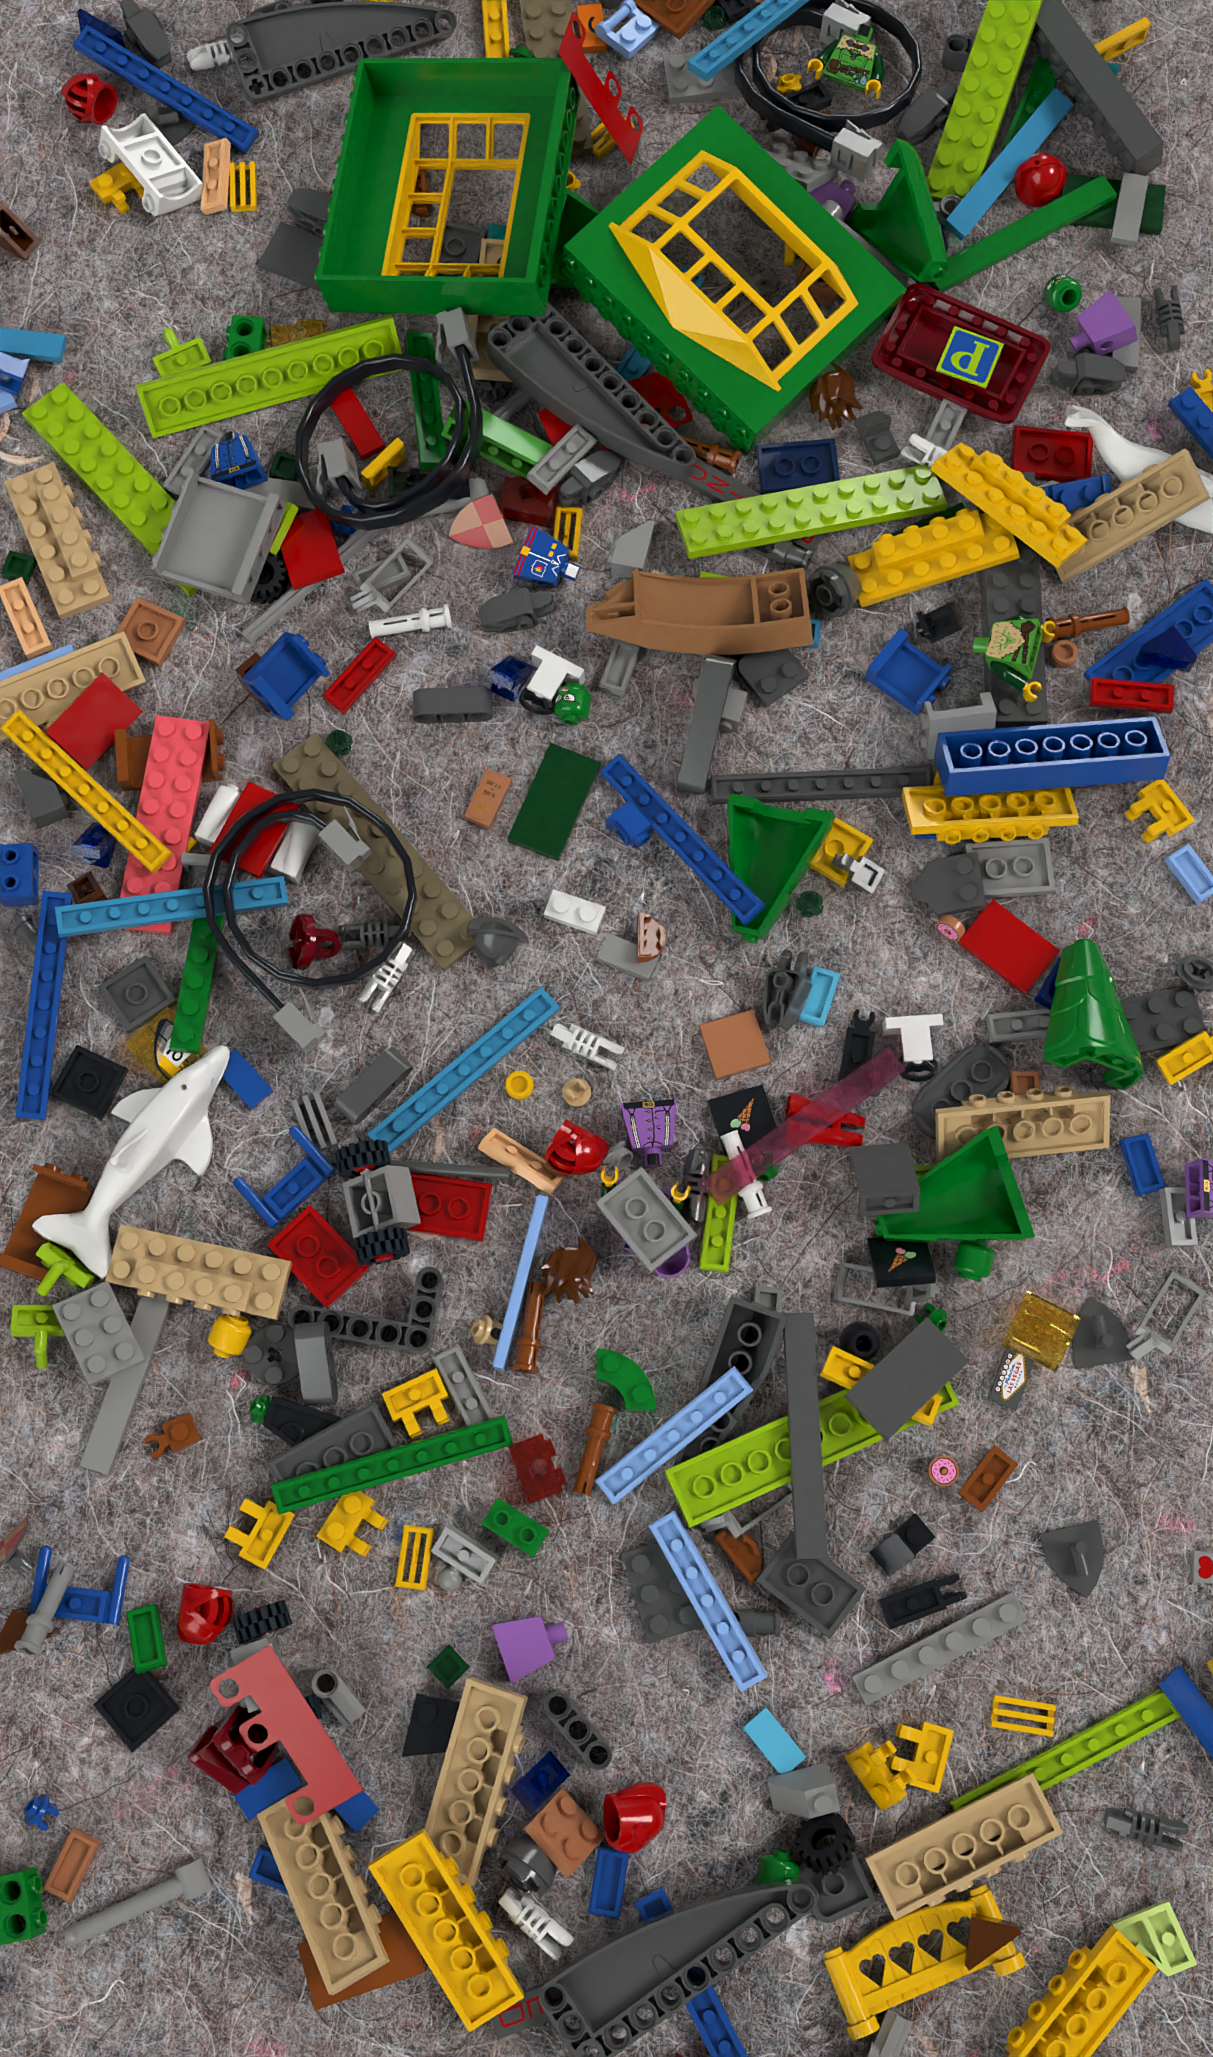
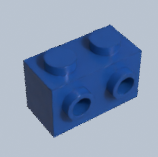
M32 843L0 845V902L5 907L39 905V852Z

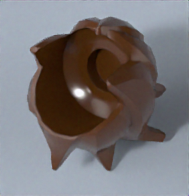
M834 363L833 366L836 370L821 376L812 385L809 393L811 413L819 411L818 422L821 423L827 418L832 430H835V420L838 427L842 428L841 417L849 422L855 421L856 417L852 408H863L855 397V381L853 377L842 367Z
M578 1236V1247L562 1248L558 1246L555 1251L545 1255L543 1266L540 1268L543 1269L542 1277L546 1278V1286L542 1292L543 1296L554 1289L557 1302L560 1303L563 1293L566 1291L568 1299H572L577 1304L580 1303L578 1291L586 1299L589 1297V1294H594L590 1285V1278L597 1265V1255L581 1236Z

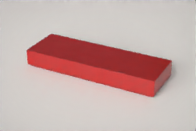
M350 387L343 391L330 407L361 459L364 460L383 451L386 448L385 443L352 388Z
M374 637L322 695L323 700L344 715L395 659L396 652Z
M1092 677L1089 685V707L1171 714L1174 707V685Z

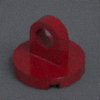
M301 913L294 917L289 932V940H293V947L288 949L289 962L292 968L306 970L310 966L313 957L330 958L338 954L341 949V943L336 932L316 928L315 920L311 914ZM323 942H332V944L327 947L320 946V944H322Z

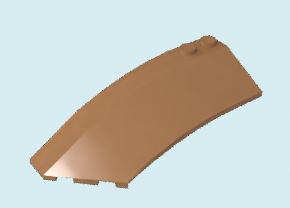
M639 567L631 572L632 577L625 583L618 582L605 593L604 600L599 604L592 603L586 608L587 631L650 649L703 655H734L814 645L804 567L752 576L726 578L671 576L639 571Z

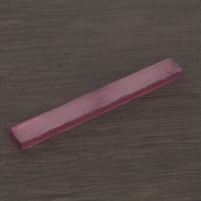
M890 1047L884 1048L701 1181L716 1204L721 1205L904 1072V1067Z

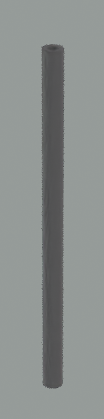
M324 1155L335 1168H338L335 1156ZM391 1160L392 1166L409 1167L410 1173L510 1180L511 1168Z

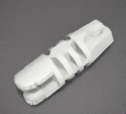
M244 37L231 38V40L235 43H240L244 40ZM222 40L209 45L205 44L195 49L192 48L186 53L193 71L212 69L216 66L220 67L224 64L233 63L226 41Z
M913 433L909 441L919 450L905 446L901 454L922 466L927 464V467L930 469L934 461L948 451Z
M402 943L389 962L373 973L357 999L365 1002L369 999L375 988L381 990L371 1008L378 1013L406 970L408 964L405 961L412 948Z
M555 1024L551 1032L552 1036L564 1041L562 1047L614 1071L617 1063L612 1059L599 1055L602 1047L616 1054H622L624 1047L574 1024H571L570 1028L561 1024Z
M510 1886L499 1899L498 1903L509 1913L508 1917L516 1925L518 1924L520 1929L530 1938H533L534 1942L552 1959L558 1960L562 1952L560 1946L546 1934L547 1932L556 1941H559L562 1946L568 1947L574 1941L571 1934L553 1918H550L549 1914L539 1905H536L535 1901L526 1894L523 1896Z

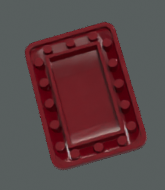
M916 283L908 286L880 337L871 360L874 367L927 395L941 401L943 399L949 400L967 409V412L1001 424H1010L1017 418L1049 355L1050 343L1041 335L926 285ZM954 326L1004 344L986 389L936 371Z

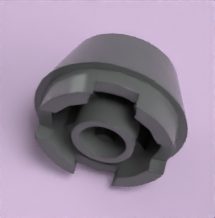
M846 565L820 566L807 580L810 582L811 592L807 594L810 604L817 613L823 611L825 614L830 615V619L846 615L860 596L861 586L855 572Z
M522 1834L501 1849L502 1854L495 1864L500 1870L504 1866L509 1870V1880L516 1887L529 1896L534 1891L535 1897L538 1900L541 1899L546 1891L550 1892L558 1868L529 1835Z

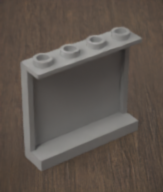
M191 468L188 476L182 481L179 499L173 504L170 522L162 532V542L159 550L153 555L152 568L162 578L249 605L287 506L280 495L269 493V496L265 497L200 477Z

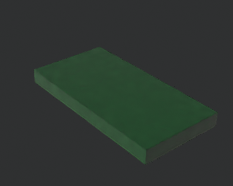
M1067 174V181L1061 190L1060 197L1098 177ZM1107 179L1117 193L1115 200L1071 224L1112 229L1121 180ZM1148 184L1139 233L1160 235L1163 223L1166 186Z
M550 743L507 841L559 862L599 772L601 762Z

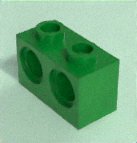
M232 315L231 326L226 328L228 348L223 350V361L265 349L268 332L264 317Z
M499 1498L496 1499L482 1522L483 1526L532 1557H535L550 1532L547 1528Z
M37 1866L0 1875V1945L32 1939L46 1933L47 1913L42 1906V1880L37 1873ZM15 1882H17L20 1885V1896L17 1895L15 1892ZM20 1915L25 1919V1929L19 1923Z

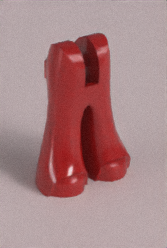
M789 1093L785 1108V1118L817 1121L829 1127L787 1119L782 1130L781 1147H793L804 1144H828L841 1147L862 1146L863 1135L842 1131L841 1129L842 1127L864 1129L865 1117L815 1103L796 1093Z

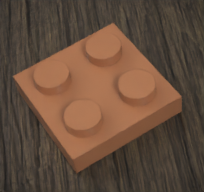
M563 1788L551 1798L524 1828L566 1878L575 1872L605 1837L601 1830Z

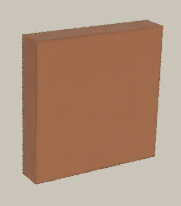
M136 597L115 634L124 631L136 657L161 667L183 630L186 621L185 618Z
M754 1009L699 1025L716 1081L771 1064Z

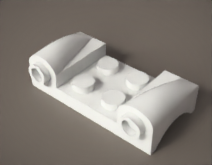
M145 113L140 114L135 121L120 129L109 128L106 125L101 126L100 143L98 145L101 156L111 163L121 159L144 187L142 204L147 212L158 216L175 211L201 199L203 183Z
M233 784L219 786L195 833L198 842L209 847L213 846L243 792L239 787ZM291 822L265 871L277 876H284V879L299 884L306 862L313 849L320 842L318 833L321 831L312 825Z

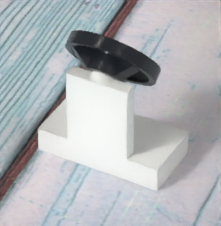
M536 645L531 653L532 665L537 667L538 670L527 688L521 691L519 702L526 710L532 713L549 715L554 712L556 700L554 696L562 682L583 684L585 681V671L583 668ZM547 699L552 702L553 707L549 708ZM525 700H529V701H531L533 704H535V705H537V706H541L543 709H541V708H536V707H534V706L528 704Z
M942 1014L888 1017L884 1019L882 1023L883 1036L901 1034L903 1055L897 1061V1072L904 1079L913 1082H923L932 1079L936 1075L937 1061L933 1058L930 1032H939L944 1025ZM903 1061L909 1062L907 1066L902 1070L900 1067L901 1063ZM925 1070L930 1072L921 1076L908 1074L911 1071L922 1072Z

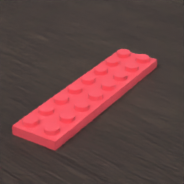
M156 715L136 819L174 855L153 874L129 851L120 898L181 890L185 871L181 863L182 852L187 853L189 837L192 835L210 742L209 722ZM175 922L126 929L172 935Z

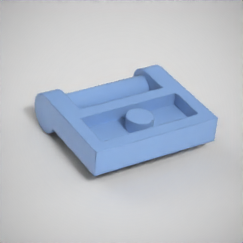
M624 0L620 8L613 15L595 26V33L601 40L629 60L659 33L660 25L640 11L633 0ZM626 16L631 19L617 33L611 31Z

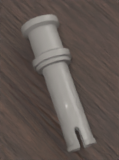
M64 1561L57 1563L54 1574L35 1614L27 1617V1627L21 1639L16 1641L14 1645L17 1651L34 1658L41 1656L42 1644L47 1634L51 1633L54 1628L52 1619L73 1574L77 1570L72 1564L66 1563L64 1567Z

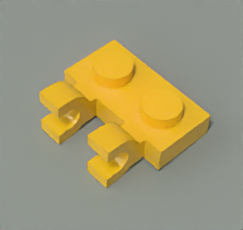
M123 162L118 163L89 181L91 189L105 205L112 201L121 214L130 210L129 205L125 202L126 196L124 193L133 188L141 200L144 194V187Z
M1164 779L1156 780L1141 789L1137 794L1141 800L1133 803L1130 809L1125 812L1130 822L1136 820L1148 810L1155 817L1157 822L1148 826L1147 831L1141 835L1147 844L1164 832L1171 838L1195 822L1193 816Z
M437 1369L382 1393L394 1423L403 1420L407 1432L412 1439L423 1434L414 1414L427 1407L431 1408L439 1426L450 1422L441 1402L449 1398Z
M357 1491L341 1496L316 1537L340 1553H343L348 1546L361 1556L366 1557L372 1546L355 1536L363 1521L366 1520L383 1531L389 1520L371 1509L376 1500L362 1491Z
M245 1498L239 1510L258 1519L250 1535H247L234 1526H230L224 1537L243 1547L238 1556L266 1570L291 1525L295 1514L290 1511L278 1515L274 1502L268 1500L263 1508Z
M921 1721L920 1730L897 1723L894 1735L916 1742L912 1761L891 1755L888 1757L887 1767L897 1771H902L909 1767L916 1776L912 1782L908 1783L909 1785L939 1793L954 1730Z
M890 1740L877 1748H874L870 1741L853 1749L844 1757L881 1811L900 1802L907 1795L904 1790L906 1788L905 1785L916 1778L909 1767L895 1775L885 1764L886 1758L897 1751Z

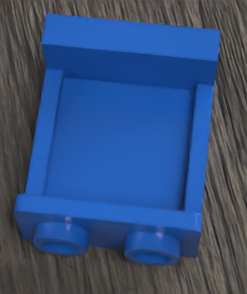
M900 628L869 665L865 679L918 716L924 708V702L930 701L932 706L937 698L935 696L936 692L939 689L945 690L953 678L950 676L953 666L948 663L944 668L907 641L909 633Z
M284 632L241 678L276 718L288 721L295 714L291 707L320 676L327 678L330 674L325 667L326 662L317 653H312L308 648L309 642L299 633Z

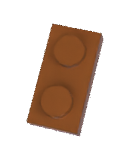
M993 1445L957 1494L979 1512H983L1018 1466V1463Z

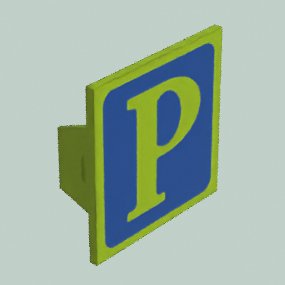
M954 326L936 371L986 389L1004 344Z

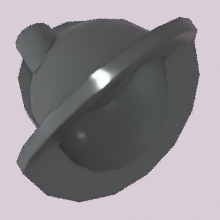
M496 917L476 918L467 927V934L476 935L475 948L477 956L483 964L489 967L504 966L514 952L517 943H526L528 941V937L519 927Z

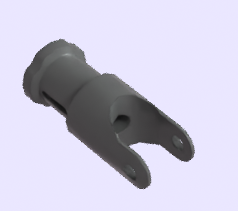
M790 540L776 542L775 549L770 553H763L750 547L758 555L778 563H789L798 568L804 567V572L808 569L814 553L812 549L804 550L794 546Z
M24 915L13 924L10 932L14 936L18 935L27 944V949L35 956L38 927L32 922V918L29 915ZM66 953V959L71 960L70 956Z
M732 1609L747 1637H754L755 1634H774L775 1637H780V1609H775L774 1612H755L754 1609Z

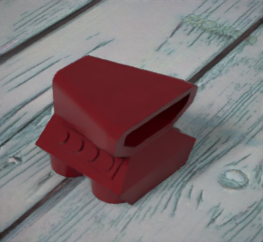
M239 1704L233 1706L222 1723H215L205 1730L187 1757L195 1766L234 1795H237L250 1784L254 1786L266 1774L280 1751L277 1741L259 1752H252L239 1733V1727L255 1715L252 1712L249 1713L246 1707L242 1708ZM253 1724L248 1729V1737L254 1743H262L268 1737L266 1730H261L257 1724Z

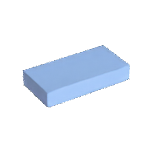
M1190 844L1185 845L1166 857L1164 862L1196 905L1213 895V875Z

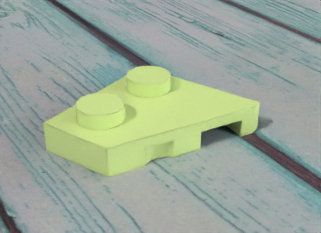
M1168 1899L1112 1922L1113 1927L1126 1937L1145 1957H1148L1166 1976H1171L1197 1965Z

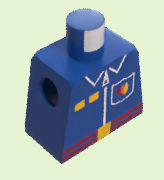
M531 525L512 574L518 580L557 587L561 576L575 582L581 566L568 561L571 552L567 546Z

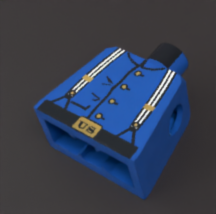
M235 431L227 432L224 435V442L216 444L211 448V480L242 490L268 481L257 452L246 435L239 436Z

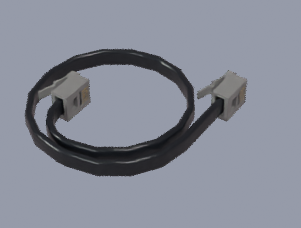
M809 0L752 45V81L759 93L754 89L743 70L744 53L734 60L735 84L751 109L773 125L831 153V165L839 167L838 170L862 182L871 174L872 164L876 163L880 158L883 144L870 137L864 130L888 123L907 108L920 84L922 76L920 45L906 23L881 5L870 0ZM870 21H872L900 41L911 58L912 77L906 90L886 106L860 114H824L798 106L776 91L761 69L760 53L768 38L776 31L786 27L803 25L821 29L819 41L829 45L835 39H841L843 34L855 38L859 24L870 27Z
M461 307L449 312L443 311L436 314L438 333L436 336L435 358L441 364L442 352L446 348L447 339L448 347L462 369L470 404L469 440L468 408L450 374L427 358L393 353L364 359L332 377L309 402L296 431V472L311 504L337 525L366 531L403 525L446 503L470 477L483 446V413L471 366L472 362L479 360L472 327ZM400 369L429 374L448 387L455 401V431L444 457L420 483L391 499L375 502L359 498L353 493L361 490L355 456L341 437L331 442L325 441L317 444L319 463L317 466L316 490L322 495L323 483L326 478H329L341 497L345 496L352 506L367 515L335 510L317 496L308 471L309 441L322 413L343 391L371 375Z
M316 788L277 794L242 815L212 851L202 887L207 925L225 955L278 1011L273 1018L306 1054L313 1050L328 1035L315 1021L314 1012L301 987L299 990L305 1000V1008L315 1022L313 1025L290 1001L284 1005L233 951L217 924L213 890L223 857L242 832L254 823L231 854L222 888L228 927L247 958L279 982L314 990L355 984L386 965L409 935L418 899L411 858L392 828L380 816L353 797ZM311 801L342 806L350 820L349 826L358 841L356 842L335 819L328 824L315 814L294 809L279 812L273 811L281 806ZM346 807L350 808L376 826L385 835L404 865L408 898L401 926L379 956L351 973L314 979L283 972L255 953L238 927L233 891L241 861L262 833L277 824L299 822L312 825L321 831L318 833L321 843L351 874L363 864L362 860H366L372 853L358 835V830Z

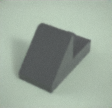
M880 411L856 418L854 421L874 465L897 458L900 454V450L889 430L892 419Z

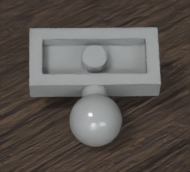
M451 1524L444 1528L431 1550L433 1554L451 1565L442 1569L438 1575L439 1586L448 1592L455 1591L460 1587L462 1583L461 1572L482 1585L499 1558L498 1555Z

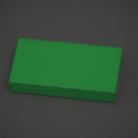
M155 1603L126 1611L135 1672L140 1674L168 1666L159 1606Z

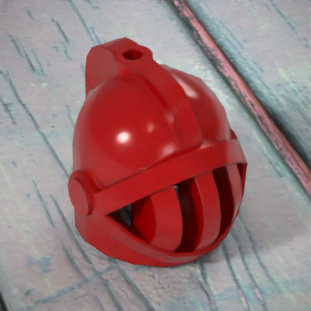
M78 73L71 77L66 84L62 85L61 94L65 98V103L70 112L80 122L101 125L110 119L115 112L117 106L116 90L112 85L100 80L97 75Z
M1036 153L1030 156L1017 168L1014 175L1016 196L1019 201L1032 207H1041L1049 204L1060 193L1067 181L1065 165L1058 158L1048 153Z
M565 1119L549 1144L544 1160L558 1173L566 1176H581L595 1172L606 1158L609 1146L601 1137Z
M198 1583L183 1584L177 1621V1633L180 1640L198 1645H209L214 1642L227 1628L233 1618L234 1600L232 1598V1591Z
M655 1782L636 1783L617 1793L605 1795L603 1805L604 1831L608 1844L615 1850L628 1854L639 1852L641 1849L646 1848L650 1841L662 1830L667 1805L666 1794Z

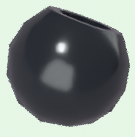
M864 1321L853 1322L843 1329L839 1337L840 1349L867 1362L877 1355L880 1348V1337L877 1330L871 1324Z

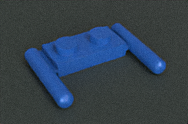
M1110 474L1092 476L1041 488L1045 491L1046 496L1054 502L1063 504L1067 511L1088 507L1095 503V499L1100 495L1110 494Z
M292 1126L289 1129V1135L306 1152L308 1157L304 1158L262 1197V1200L242 1177H238L233 1181L234 1187L271 1229L276 1228L281 1220L288 1217L326 1181V1178L333 1175L336 1171L335 1167L298 1126Z
M47 1545L40 1548L28 1614H35L48 1586L46 1583L52 1548ZM126 1555L119 1556L112 1592L68 1586L54 1617L119 1625L130 1558Z

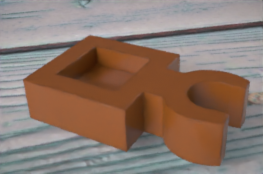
M190 1412L161 1425L164 1434H151L144 1439L147 1444L153 1441H158L159 1443L158 1450L150 1454L152 1458L163 1456L168 1447H171L173 1453H177L202 1441V1437Z

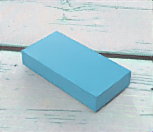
M815 965L813 966L809 978L812 988L798 1019L799 1021L821 1028L824 1027L841 974Z
M766 1707L742 1727L780 1775L791 1772L807 1758Z

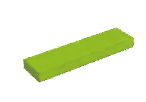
M713 1154L699 1265V1270L720 1273L729 1272L739 1187L729 1157Z

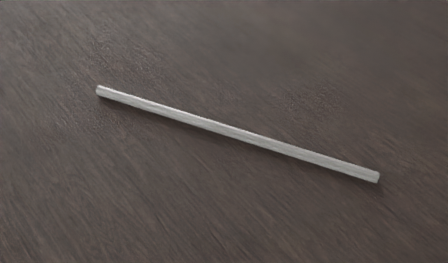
M520 388L491 414L508 421L533 398ZM427 469L422 474H429L432 469ZM384 528L371 531L358 529L337 547L342 564ZM323 581L297 590L291 587L242 630L244 638L248 642L253 643Z

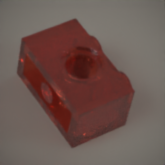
M505 476L498 506L504 519L551 528L558 501L557 487H554L545 495L532 482L524 478ZM526 498L534 499L531 502L523 501Z
M539 1434L508 1446L529 1505L564 1493L562 1486L566 1485L567 1482L561 1467L555 1469L551 1457L556 1456V1452L551 1438L544 1440L543 1434ZM537 1460L544 1461L548 1466L546 1474L542 1477H536L530 1471L532 1463Z

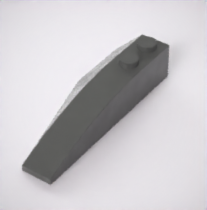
M731 1294L697 1396L733 1366L753 1388V1391L677 1453L673 1467L723 1444L759 1386L768 1375L788 1315L752 1300Z

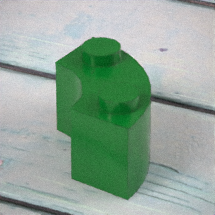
M597 1348L596 1382L608 1384L618 1391L624 1401L626 1413H656L654 1391L649 1379L641 1368L631 1359L618 1352Z

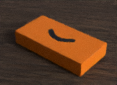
M602 4L577 5V16L586 31L582 52L607 51V43L601 40L595 33V26L604 21ZM579 25V32H580V38H581V36H582V31H581V27H580V25Z

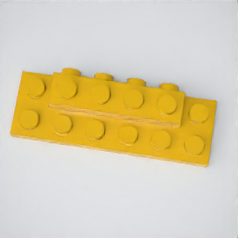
M961 442L934 461L930 469L1056 568L1062 566L1082 549L1088 540L1081 535L1079 530L1067 524L1071 514L1067 512L1063 504L1051 500L1046 496L1045 491L1041 487L1033 486L1025 480L1024 475L1020 471L1011 469L1003 462L1002 457L986 450L981 455H977L971 447Z
M969 508L959 510L955 517L946 520L944 517H936L929 522V525L921 528L917 525L908 526L903 530L902 534L896 536L883 534L877 538V542L872 543V549L847 556L850 568L855 572L860 582L859 602L861 608L1020 558L1014 534L987 513L979 514L978 510L972 511Z
M942 785L903 787L902 799L911 835L936 834L937 841H945L948 844H956L960 840L973 839L975 842L981 843L988 840V838L1001 837L1004 841H1010L1016 838V836H1028L1030 839H1039L1043 835H1048L1049 827L1077 825L1079 819L1070 787L946 797Z
M424 1828L369 1862L368 1868L469 2032L524 1998V1991L508 1966V1959L506 1957L510 1953L501 1937L495 1940L490 1931L493 1925L488 1914L484 1910L478 1912L473 1904L476 1901V1897L468 1883L462 1885L456 1875L459 1874V1868L452 1856L445 1858L442 1851L438 1852Z
M1111 1925L1092 1950L1084 1945L1082 1949H1076L1070 1954L1068 1958L1069 1966L1062 1975H1055L1048 1983L1049 1991L1041 2001H1034L1029 2006L1027 2012L1029 2017L1021 2027L1016 2026L1010 2030L1007 2036L1008 2043L1004 2047L1010 2053L1008 2057H1091L1158 1968Z

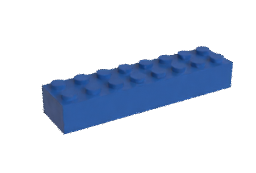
M1156 716L938 733L934 754L945 797L1163 780L1171 757Z

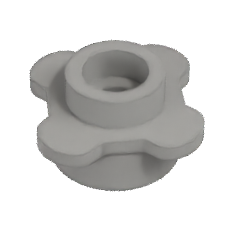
M624 1140L613 1145L607 1152L605 1162L610 1164L609 1169L614 1170L615 1166L619 1171L625 1169L633 1158V1153L630 1148L626 1147L627 1142Z

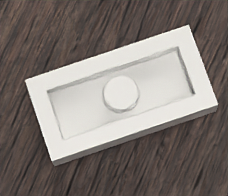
M553 889L544 912V918L597 935L606 907Z

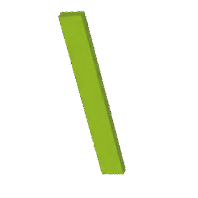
M1160 1688L952 1800L949 1804L953 1811H956L1030 1772L1034 1774L1043 1792L1181 1717V1715Z

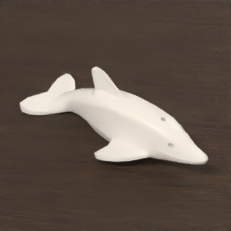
M1068 405L1066 407L1064 425L1068 427H1085L1089 430L1103 460L1121 483L1128 479H1135L1143 474V470L1148 466L1160 464L1172 456L1159 449L1143 447L1128 441L1117 433L1102 417L1090 409L1075 405ZM1197 468L1211 499L1181 515L1174 521L1213 534V475Z
M223 1045L215 1047L196 1063L173 1076L162 1088L141 1090L119 1101L111 1113L129 1121L130 1125L118 1140L89 1205L84 1211L42 1216L34 1221L32 1228L44 1239L72 1250L92 1274L102 1280L106 1279L113 1253L108 1226L110 1215L134 1192L151 1180L174 1159L185 1161L198 1176L204 1174L213 1151V1138L208 1118V1108L230 1058L228 1047Z

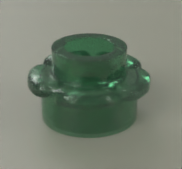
M717 5L710 6L702 16L704 27L713 31L722 29L727 21L724 10Z
M342 730L332 731L325 742L335 756L348 754L353 743L352 737Z
M805 891L797 899L796 908L801 911V915L811 918L813 915L817 916L822 912L823 899L815 891ZM811 902L813 905L809 907L807 903Z

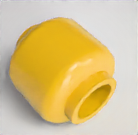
M228 1314L218 1316L208 1335V1343L214 1348L213 1353L227 1359L230 1358V1355L242 1354L252 1332L251 1327L248 1325L249 1321L241 1315L240 1317Z

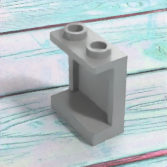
M991 692L979 693L978 706L933 711L931 702H924V712L919 714L922 732L918 733V744L920 749L925 750L927 759H934L938 733L995 729L997 711Z

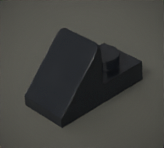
M915 1513L872 1549L869 1554L887 1576L890 1577L916 1557L915 1555L936 1537Z

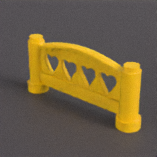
M986 1883L968 1890L970 1897L967 1900L944 1902L932 1907H921L896 1920L892 1919L869 1933L849 1951H843L841 1946H836L823 1953L825 1956L824 1963L848 2021L845 2027L850 2040L863 2038L880 2029L875 2014L988 1965H993L997 1977L1015 1972L1026 1965L1022 1952L1016 1951L1013 1941H1010L969 1971L965 1966L966 1947L947 1933V1925L950 1922L958 1923L960 1918L964 1916L971 1919L972 1913L1003 1920L991 1889L987 1888ZM933 1929L942 1931L943 1941L940 1961L919 1947L917 1941L920 1935H930ZM906 1941L911 1942L914 1946L910 1974L890 1960L888 1952L892 1947L900 1948L902 1943ZM875 1954H881L885 1959L881 1987L859 1969V1964L862 1960L868 1959L871 1961Z

